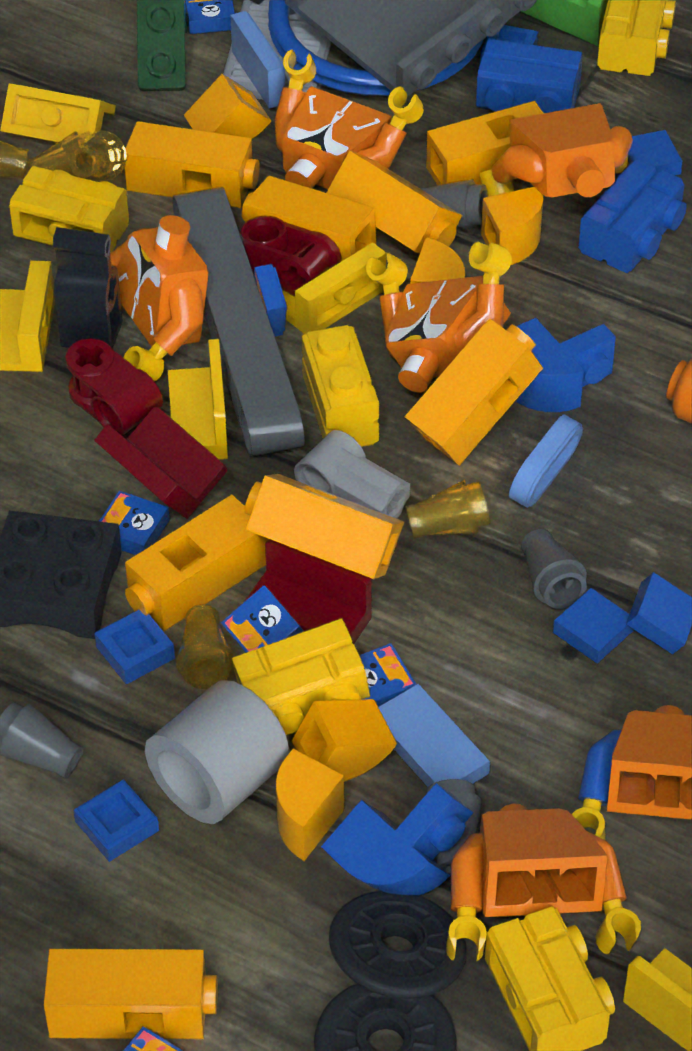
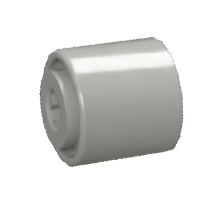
M220 680L147 739L144 752L150 771L157 784L169 799L194 819L203 823L215 824L221 821L275 774L290 750L287 736L278 718L268 705L253 691L235 681Z

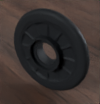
M374 891L360 895L340 908L333 918L329 930L330 950L340 969L358 985L383 996L411 999L435 994L449 986L458 977L466 959V943L464 938L456 941L454 961L448 957L446 952L449 927L454 919L443 908L419 895H396L383 891ZM389 936H400L407 939L413 948L407 951H396L386 946L382 939Z
M358 984L344 989L327 1004L318 1020L314 1036L315 1051H375L369 1046L367 1040L372 1033L382 1029L393 1030L404 1040L403 1045L396 1051H456L457 1047L453 1021L444 1005L433 994L411 999L393 998L374 993Z

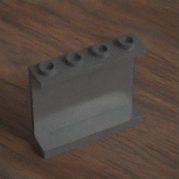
M285 0V4L387 88L393 91L396 87H403L408 97L417 89L426 88L438 73L451 63H458L463 60L471 48L487 36L492 37L502 29L505 22L520 11L530 9L537 0Z

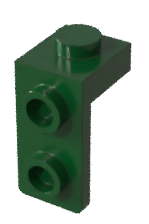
M137 0L138 87L140 91H182L186 88L185 33H187V11L185 0Z

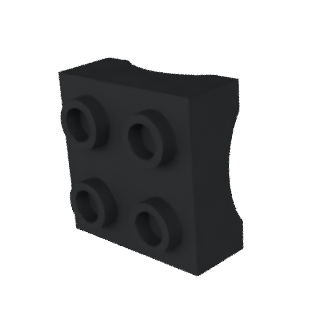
M9 510L0 537V627L18 624H38L58 628L77 637L95 639V632L99 631L101 627L110 582L115 570L118 568L122 554L119 524Z

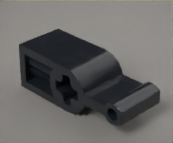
M59 227L55 230L53 249L56 252L58 270L55 279L54 297L61 347L69 348L73 343L89 338L102 340L112 349L114 347L123 323L118 270L116 266L111 265V240L108 234Z

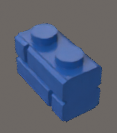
M488 39L478 69L477 108L490 109L496 112L532 101L538 104L543 113L575 108L580 89L583 53Z
M637 159L632 161L617 177L614 184L608 187L581 218L578 247L581 253L600 262L604 259L607 265L625 273L632 271L642 258L650 260L657 252L664 232L667 229L675 231L685 216L687 204L682 201L684 192L682 178L663 170L658 173L654 166Z

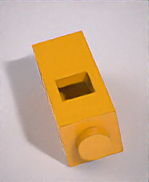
M535 101L429 130L427 131L426 169L437 185L473 179L475 184L482 185L480 172L491 170L501 155L510 148L509 120L543 114V111Z
M137 121L123 153L127 191L173 198V195L223 187L230 206L241 208L248 189H255L259 178L260 163L259 160L252 158V138Z
M350 150L326 192L374 207L375 226L417 253L421 252L425 238L434 239L450 246L456 236V226L463 216L377 161Z
M270 175L254 192L247 195L242 206V219L245 223L259 216H272L283 220V222L327 235L339 248L341 262L372 242L377 245L374 207Z
M489 318L405 415V418L421 437L460 466L543 369L532 353L536 344L515 325L511 324L505 330Z
M280 474L265 475L262 483L257 481L253 485L245 504V514L251 515L246 527L247 531L372 579L386 575L404 525V521Z
M230 495L125 562L128 588L125 589L127 601L134 611L140 610L145 616L150 614L159 627L166 631L266 565L265 544L268 538L246 530L251 515L245 514V505L235 496Z
M49 949L44 996V1010L49 1038L133 1039L140 1029L145 1027L163 1039H204L205 1014H217L218 979L217 975H206L204 950Z

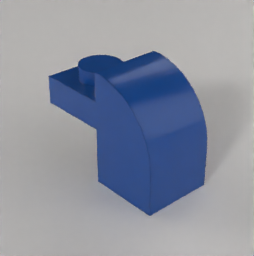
M537 318L516 326L536 344L532 353L543 367L541 372L516 399L517 403L543 412L573 410L581 407L582 387L588 384H595L612 374L616 336L604 324L562 343H559Z
M437 783L399 827L384 813L361 800L324 842L321 848L349 874L378 891L396 895H421L435 889L450 876L433 859L439 852L449 850L459 841L465 831V822L474 812Z

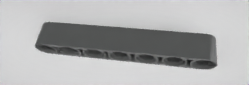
M218 187L173 195L174 215L182 217L189 222L191 227L188 241L207 265L209 274L204 316L211 338L219 339L222 373L249 456L254 457L303 447L305 439L299 407L224 188Z

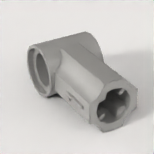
M340 430L331 431L294 468L297 481L396 519L402 513V509L410 497V483L366 459L359 443L349 434Z

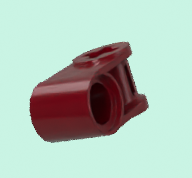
M259 216L250 219L241 228V239L253 275L255 267L273 264V267H276L282 290L295 296V290L341 262L339 248L327 235L283 222V220L277 217Z
M89 338L77 341L68 348L66 364L67 369L73 375L68 385L70 399L74 404L95 418L103 428L109 424L124 435L142 422L152 408H161L163 406L162 394L154 380L146 372L137 369L120 356L107 343L99 339Z

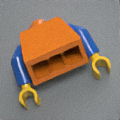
M672 705L661 706L654 712L634 710L627 714L622 730L611 731L591 746L587 753L578 799L583 801V806L572 813V816L583 828L595 829V835L606 840L605 820L600 813L601 805H607V812L692 820V715H685L681 709Z

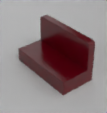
M159 407L152 408L128 438L107 424L94 439L97 444L162 502L186 519L189 518L228 469L223 462Z
M268 539L265 544L266 571L245 601L265 585L304 632L342 618L354 645L372 618V578Z

